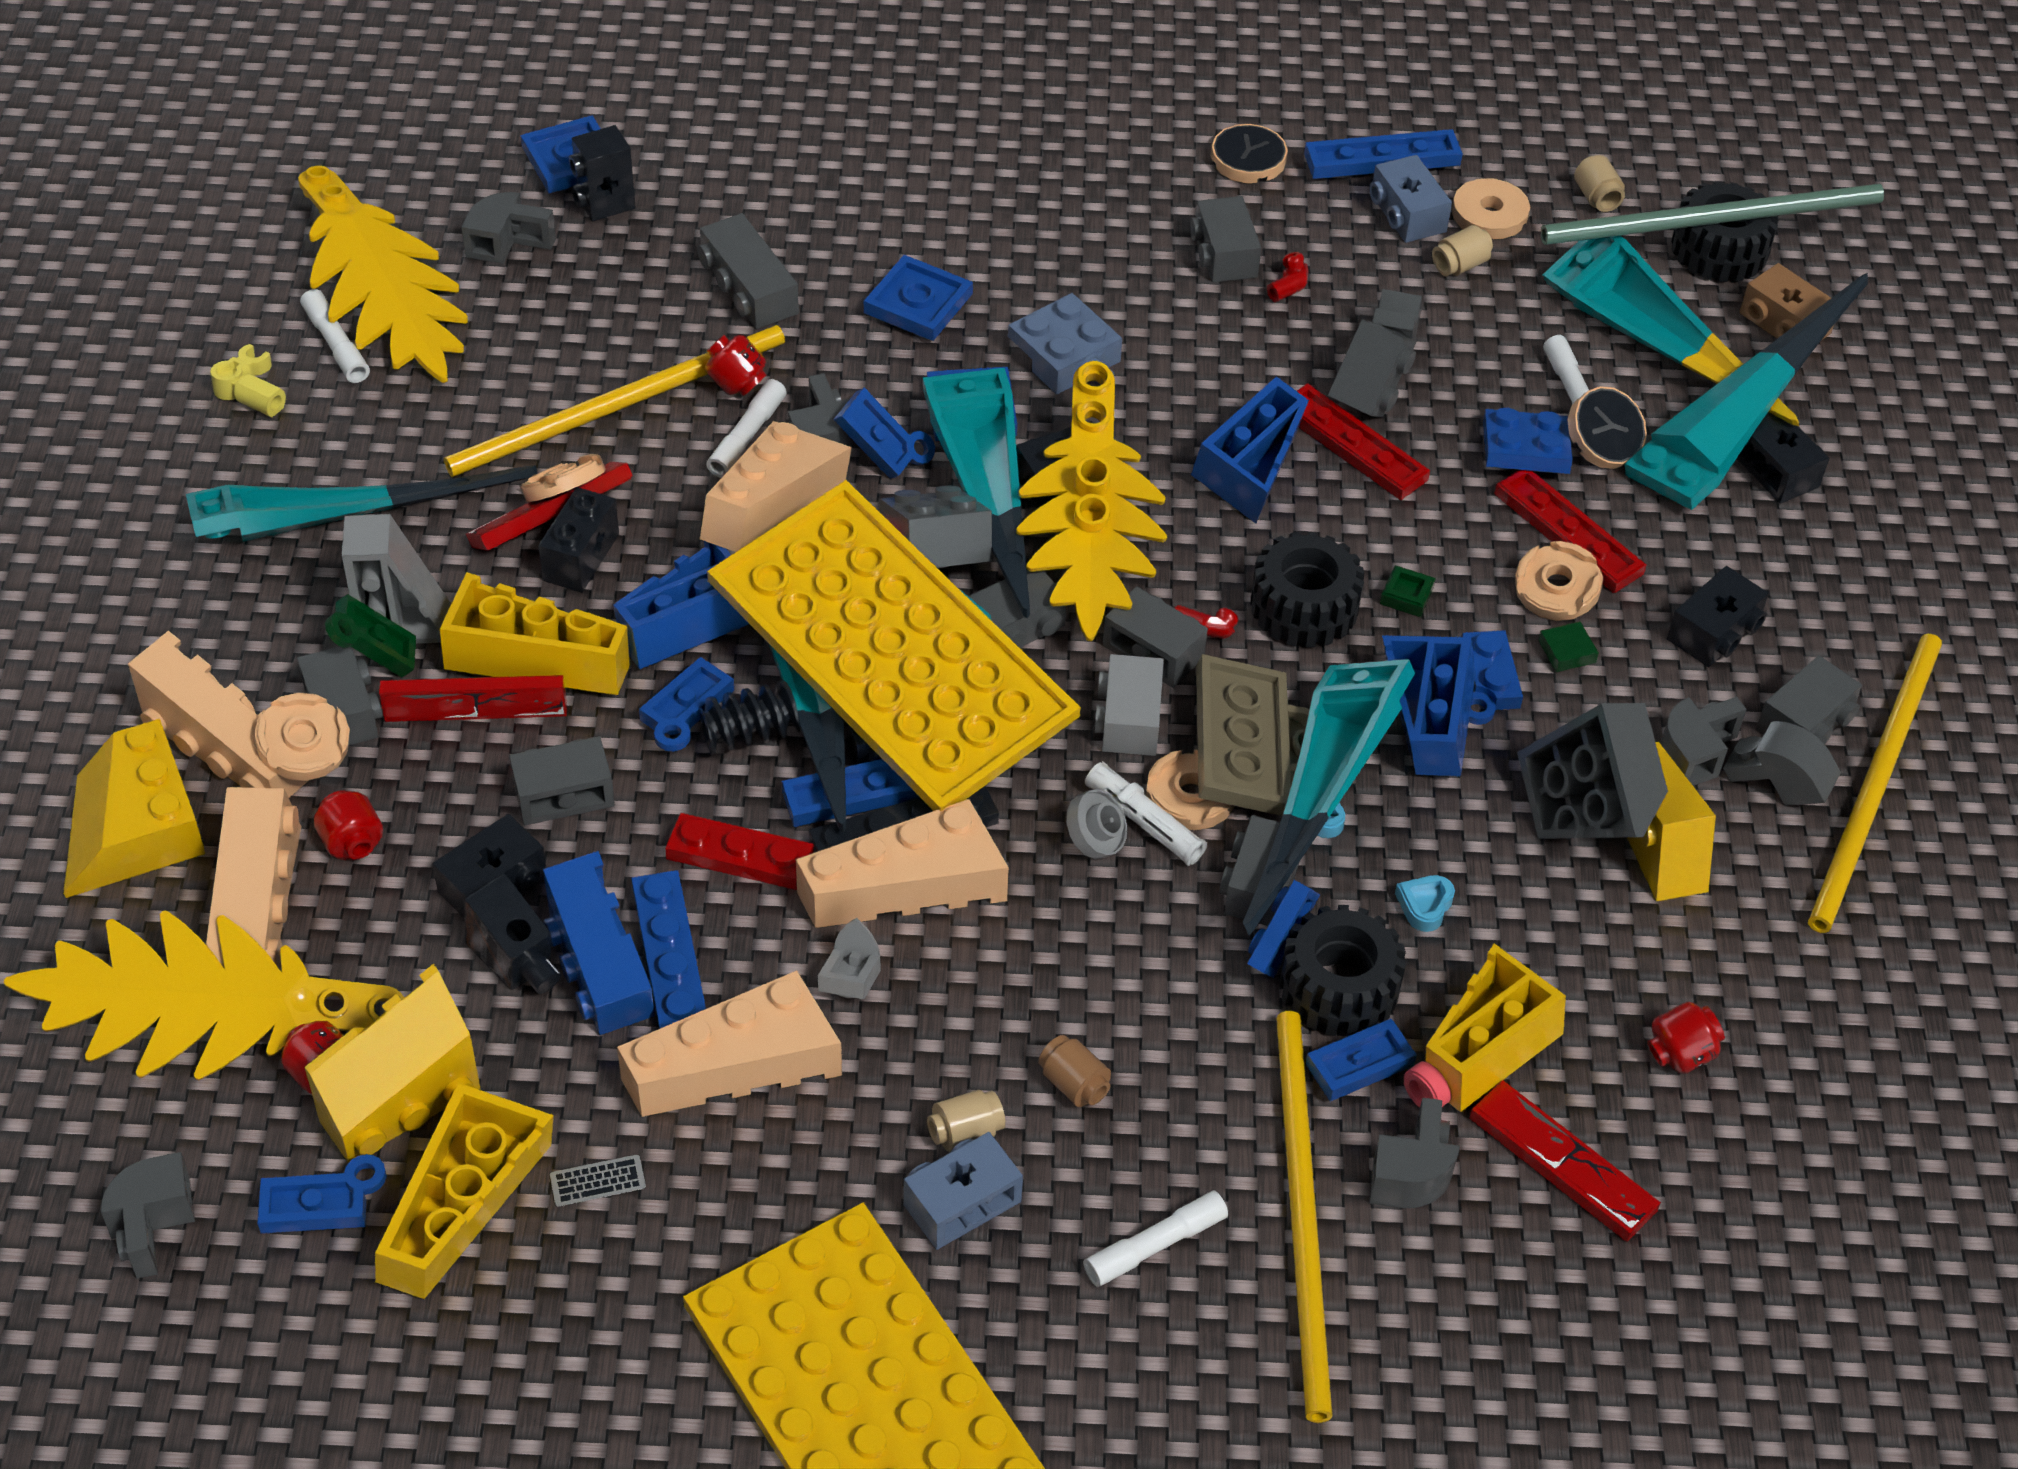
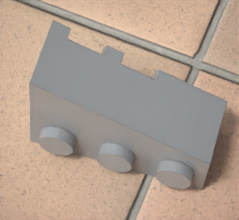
M390 514L344 516L342 560L349 595L416 635V644L441 642L440 627L451 606V602Z

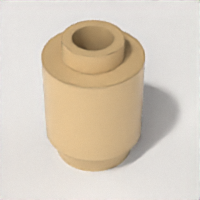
M1603 155L1587 157L1576 168L1574 179L1592 207L1602 212H1608L1616 209L1625 198L1624 183L1607 157Z
M1471 225L1440 240L1438 246L1432 250L1433 262L1442 275L1449 276L1453 274L1458 276L1490 260L1493 242L1486 230L1476 225Z
M975 1090L934 1103L932 1115L927 1117V1125L936 1145L942 1144L950 1152L963 1140L976 1139L987 1132H990L995 1137L996 1131L1005 1128V1114L1002 1104L994 1091L984 1093L982 1090Z

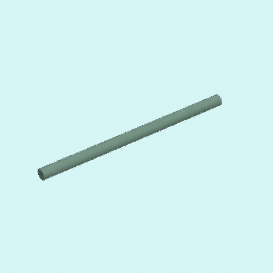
M1872 184L1546 224L1541 227V240L1544 245L1879 204L1883 202L1884 190L1881 184Z

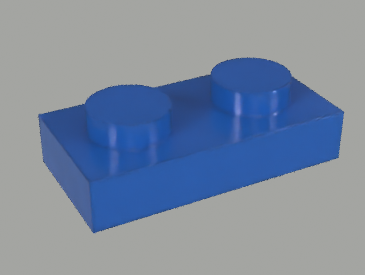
M1296 880L1293 881L1290 888L1287 886L1282 888L1272 905V912L1275 915L1267 929L1261 928L1250 943L1248 953L1252 956L1247 964L1274 978L1283 962L1286 939L1289 938L1291 928L1295 923L1301 924L1302 916L1312 911L1320 894Z
M1391 1018L1307 1053L1306 1066L1331 1102L1413 1067L1417 1054Z

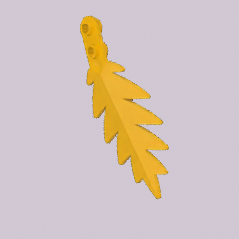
M325 166L309 167L298 177L299 187L303 190V194L313 202L320 213L310 229L309 239L311 242H315L326 236L313 264L310 287L312 289L318 288L344 269L331 298L328 321L334 323L365 301L356 329V348L358 350L363 349L391 329L390 352L394 369L401 368L415 358L429 374L440 382L446 383L448 381V374L443 351L463 353L464 345L437 321L466 324L468 323V316L450 302L427 290L458 293L459 284L443 273L411 258L438 260L439 252L418 238L390 225L395 223V216L392 213L374 205L362 204L335 172Z
M1099 361L1086 362L1074 374L1071 437L1056 442L1044 450L1046 458L1061 459L1038 472L1018 492L1021 498L1060 496L1039 507L1016 528V533L1020 536L1061 532L1045 543L1028 561L1026 569L1034 572L1069 568L1055 586L1049 599V604L1053 607L1075 605L1078 622L1087 641L1094 640L1101 626L1105 607L1130 610L1132 608L1130 596L1114 571L1150 578L1156 575V569L1148 558L1122 535L1162 543L1167 540V534L1154 520L1124 499L1163 505L1166 497L1145 476L1123 462H1139L1141 455L1131 447L1114 440L1115 378L1108 366ZM1096 381L1100 386H1090L1086 383ZM1093 417L1098 419L1099 423H1089L1085 420Z
M166 910L160 913V922L167 965L141 937L116 920L108 919L106 921V930L112 967L82 948L64 941H57L55 943L57 968L26 971L4 979V985L9 989L27 997L51 1003L42 1023V1030L45 1032L78 1024L104 1011L85 1053L87 1062L97 1060L128 1044L159 1019L136 1069V1076L138 1078H143L171 1062L201 1039L215 1025L194 1072V1078L198 1081L217 1072L240 1057L259 1042L272 1028L273 1031L266 1049L268 1056H273L282 1050L289 1033L301 1024H308L314 1021H328L339 1031L348 1032L354 1027L368 1028L380 1018L374 1011V1006L378 1002H386L396 993L402 999L405 998L400 991L390 986L309 977L301 959L287 945L280 948V971L272 958L256 940L226 916L220 915L217 917L216 923L224 964L223 968L214 953L185 923ZM329 996H337L342 1000L343 1007L339 1011H329L324 1005V1000Z

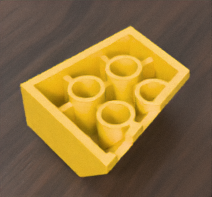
M160 718L114 732L77 775L64 884L65 898L206 854L192 807Z

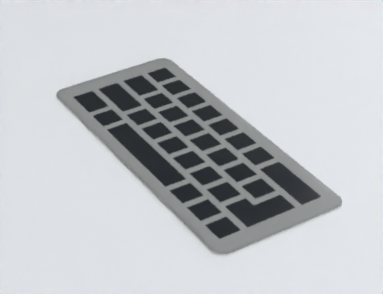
M639 1155L550 1173L556 1206L636 1191L646 1187Z

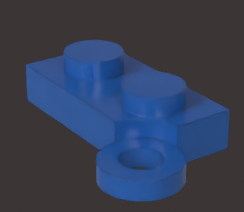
M865 387L856 391L833 419L889 479L899 476L909 462L915 465H923L932 460L935 454L934 441L927 433L916 431L908 434ZM915 441H919L923 445V455L916 453L914 449Z
M1506 631L1462 633V637H1471L1476 675L1471 705L1477 704L1485 708L1483 712H1476L1471 709L1469 722L1478 725L1486 724L1493 719L1496 710L1520 709L1523 694Z
M700 657L639 708L640 721L654 730L655 743L659 748L672 752L681 750L690 742V728L701 720L700 708L704 711L706 698L713 696L718 703L722 702L725 693H732L734 691V679ZM665 733L669 735H675L680 733V735L674 739H670L664 736Z
M365 1154L350 1160L345 1167L344 1173L261 1178L257 1221L260 1233L365 1227V1195L376 1192L385 1183L387 1175L384 1163L374 1155ZM362 1169H372L375 1172L369 1180L362 1181L356 1178L357 1173Z

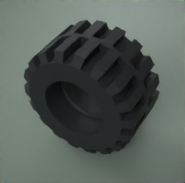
M1715 181L1712 185L1704 183L1698 185V189L1692 188L1689 190L1686 197H1683L1680 208L1766 198V196L1762 193H1755L1751 187L1739 186V183L1730 182V184H1726L1722 181ZM1774 216L1677 228L1673 231L1671 249L1673 254L1678 255V262L1681 265H1687V270L1694 274L1699 273L1703 278L1709 280L1711 278L1718 279L1719 282H1727L1730 279L1735 282L1743 281L1744 277L1751 278L1765 267L1772 248L1779 218Z
M1294 532L1290 533L1289 538L1280 536L1273 540V545L1267 544L1262 549L1261 555L1257 557L1250 601L1252 605L1251 612L1253 618L1259 619L1258 626L1263 631H1271L1270 637L1278 641L1283 638L1287 640L1288 645L1296 646L1297 643L1305 644L1306 648L1315 647L1316 643H1322L1324 646L1332 644L1334 637L1342 639L1347 635L1348 629L1354 627L1362 596L1364 568L1360 566V559L1357 554H1349V546L1345 543L1337 544L1335 542L1336 538L1326 535L1324 538L1317 536L1318 533L1308 532V535Z
M1338 905V910H1331L1329 906L1318 908L1317 915L1309 912L1302 916L1301 924L1295 923L1293 925L1289 938L1286 939L1279 982L1280 989H1283L1282 999L1285 1005H1292L1291 1011L1299 1013L1301 1019H1307V1027L1314 1031L1318 1027L1326 1029V1035L1336 1036L1337 1031H1343L1346 1037L1357 1033L1358 1029H1367L1376 1025L1377 1022L1381 1023L1390 1018L1391 1010H1395L1398 1003L1406 961L1404 960L1406 951L1404 944L1398 943L1400 935L1394 928L1386 929L1387 921L1378 915L1372 918L1368 916L1369 910L1359 907L1357 912L1349 910V905ZM1331 964L1346 965L1354 968L1362 975L1343 977L1329 972L1323 966Z

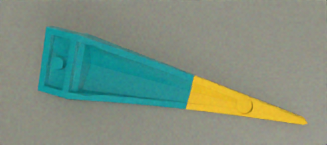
M1622 236L1580 240L1542 274L1546 283L1570 300L1574 307L1716 384L1743 365ZM1777 398L1768 412L1794 426H1799L1797 416Z

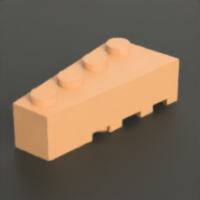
M773 421L707 493L700 540L737 552L775 527V525L781 523L846 480L852 447L799 430L790 423Z
M170 631L163 634L128 663L142 710L140 715L142 722L146 723L160 718L166 737L174 741L176 746L189 757L195 755L206 762L218 777L223 779L228 777L239 784L241 788H284L288 798L308 782L284 778L272 772L259 759L254 740L256 722L262 712L257 715L245 693L233 683L227 688L219 684L217 679L210 673L211 665L198 654L190 660L179 651L181 640Z
M227 787L206 940V945L214 953L223 968L224 964L216 919L220 915L226 916L246 931L267 952L277 967L280 968L281 966L280 948L282 947V941L280 938L283 923L286 922L288 915V895L302 827L299 822L297 806H292L284 788Z
M970 799L950 805L942 811L938 809L796 859L797 894L815 928L847 924L856 918L861 922L876 920L877 914L887 912H901L902 916L920 914V908L947 904L948 909L968 907V901L989 898L990 904L1007 901L1009 867Z
M797 970L617 1047L621 1080L642 1117L706 1104V1098L724 1094H731L732 1098L751 1095V1089L778 1083H780L781 1088L799 1085L802 1078L821 1074L824 1075V1079L842 1076L841 1042Z

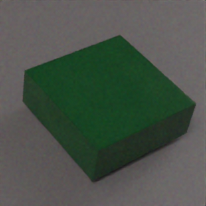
M1395 565L1381 594L1380 605L1421 618L1434 589L1436 578Z
M1581 621L1540 631L1538 641L1556 672L1597 662L1599 652Z

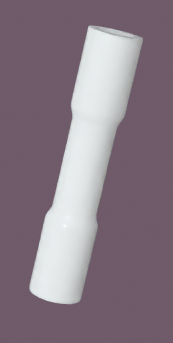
M318 289L306 291L302 295L300 303L313 325L319 329L333 351V357L347 380L352 383L365 380L370 373V368L355 344L349 340L339 322L331 323L328 321L330 304Z
M1555 335L1544 343L1543 348L1573 404L1589 389L1578 368V362L1567 339L1562 335Z
M768 379L749 403L748 410L731 433L724 437L707 460V468L713 475L722 478L745 453L746 446L785 398L787 391L782 383L774 379Z
M1212 1190L1177 1209L1170 1217L1131 1238L1122 1239L1084 1259L1085 1271L1091 1282L1096 1287H1100L1134 1269L1141 1261L1181 1239L1190 1238L1228 1217L1227 1206L1220 1194Z

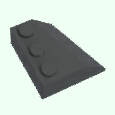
M1601 703L1517 752L1538 839L1644 837L1668 792L1645 703Z

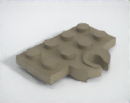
M1202 654L1196 665L1199 798L1283 816L1297 767L1310 709L1288 705L1286 672Z

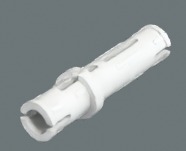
M1103 761L1102 763H1097L1090 770L1085 779L1087 787L1109 793L1118 801L1125 816L1176 854L1186 865H1193L1200 859L1207 848V842L1200 839L1172 815L1145 796L1143 787L1135 782L1130 784Z

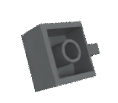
M951 485L939 486L935 488V493L920 494L916 490H900L894 493V497L880 498V513L937 568L992 561V511L978 502L975 497L963 492L960 487Z

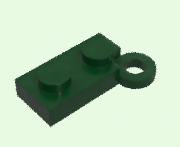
M349 594L336 602L335 613L328 617L325 622L327 634L336 645L342 648L352 647L402 678L414 670L416 635Z

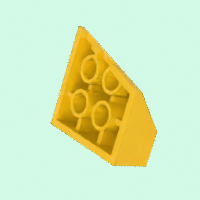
M434 964L419 975L424 983L404 999L396 993L381 1005L385 1012L368 1028L354 1027L305 1066L319 1122L348 1163L357 1156L372 1155L379 1151L385 1143L402 1133L423 1126L430 1117L445 1110L458 1083L481 1089L470 1033Z

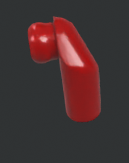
M1292 252L1284 256L1283 265L1285 269L1283 270V278L1269 283L1266 288L1268 296L1273 302L1287 298L1306 287L1309 269L1308 264L1304 263L1302 253Z
M1177 605L1174 608L1186 616L1195 618L1201 625L1207 627V636L1220 639L1230 637L1235 633L1234 627L1239 621L1237 614L1228 608L1218 609L1215 616L1182 605Z

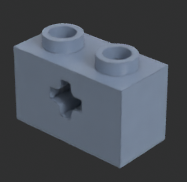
M1418 155L1375 165L1373 182L1370 184L1371 199L1374 204L1379 205L1386 215L1391 228L1396 229L1405 243L1447 232L1452 201Z
M987 1132L976 1139L963 1140L949 1154L933 1163L925 1162L915 1167L908 1177L904 1178L903 1205L935 1249L938 1250L1021 1203L1023 1175L992 1134Z

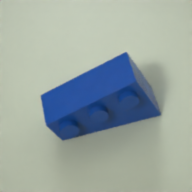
M1276 376L1201 443L1191 475L1254 523H1257L1297 433L1309 400Z
M704 541L705 547L690 558L686 555L679 557L674 561L675 569L661 579L655 576L651 577L613 604L616 622L627 626L629 656L639 669L658 663L661 660L697 647L702 643L749 624L708 582L707 571L731 556L726 548Z
M1382 636L1386 661L1409 659L1415 672L1400 699L1402 709L1399 712L1415 774L1461 776L1476 675L1471 637Z
M599 851L543 869L550 917L543 919V923L551 934V946L560 944L563 955L559 956V960L567 982L576 981L580 991L575 992V997L583 1019L592 1018L599 1035L654 1017L655 1014L651 985L630 933L626 934L615 909L619 908L614 892L608 894L605 889L602 870L604 864Z

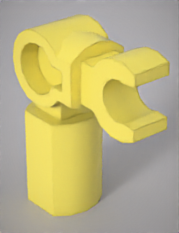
M248 344L239 350V357H232L228 361H221L213 365L210 373L213 392L217 398L222 400L236 399L239 403L271 418L284 408L286 400L284 390L255 377L256 375L268 372L272 367L269 352H264L261 356L255 358L254 346Z

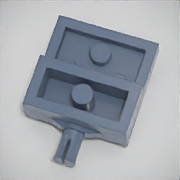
M1073 293L1008 325V337L1032 359V372L1056 395L1073 386V377L1076 370L1086 362L1099 361L1109 368L1121 361L1122 337Z

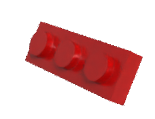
M680 813L665 850L667 860L797 890L796 859L814 853V844Z

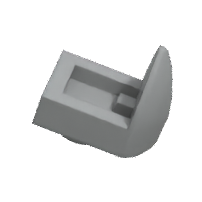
M858 918L847 923L838 934L834 949L818 974L819 992L836 994L844 998L865 999L879 975L881 963L878 944L869 929Z

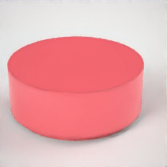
M1421 1061L1405 1072V1089L1418 1107L1421 1105L1422 1097L1442 1100V1107L1450 1102L1451 1091L1443 1075L1433 1065Z

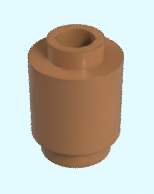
M1060 1035L1050 1041L1041 1052L1039 1065L1043 1067V1075L1077 1107L1087 1104L1095 1105L1107 1095L1110 1089L1111 1070L1078 1039H1069L1066 1035Z

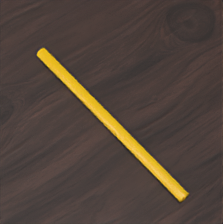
M778 325L747 336L761 353L785 343L784 334ZM708 353L702 354L444 457L445 467L451 477L457 476L708 375L705 371V366L711 356Z
M1924 634L1920 638L1808 920L1809 927L1816 932L1827 933L1831 930L1941 649L1942 640L1934 634Z
M1284 1011L1277 1015L1276 1021L1305 1414L1308 1421L1322 1423L1332 1418V1404L1301 1017L1297 1012Z

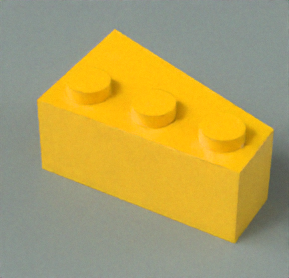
M1659 742L1655 743L1668 792L1644 837H1627L1656 902L1709 892L1716 820L1714 812Z
M1495 943L1488 951L1487 961L1479 973H1474L1467 983V991L1457 1005L1453 1004L1426 1045V1062L1433 1065L1443 1075L1451 1091L1449 1104L1460 1112L1562 1036L1564 1032L1566 995Z

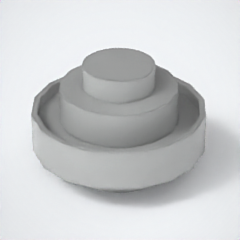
M1100 789L1086 791L1071 800L1067 809L1066 823L1072 841L1085 856L1093 859L1106 858L1116 854L1123 848L1127 839V823L1118 801L1109 793Z

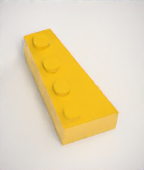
M466 572L440 627L443 664L446 670L492 677L563 675L566 688L618 695L630 666L628 630L626 625L579 609H574L569 613L556 608L554 601L540 596L535 601L517 596L516 589L499 583L494 588L482 584L480 576Z
M458 1083L375 1252V1282L425 1299L551 1147L554 1115Z

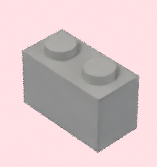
M1110 654L1109 672H1100L1098 698L1106 699V706H1097L1095 733H1104L1102 752L1156 756L1164 658Z

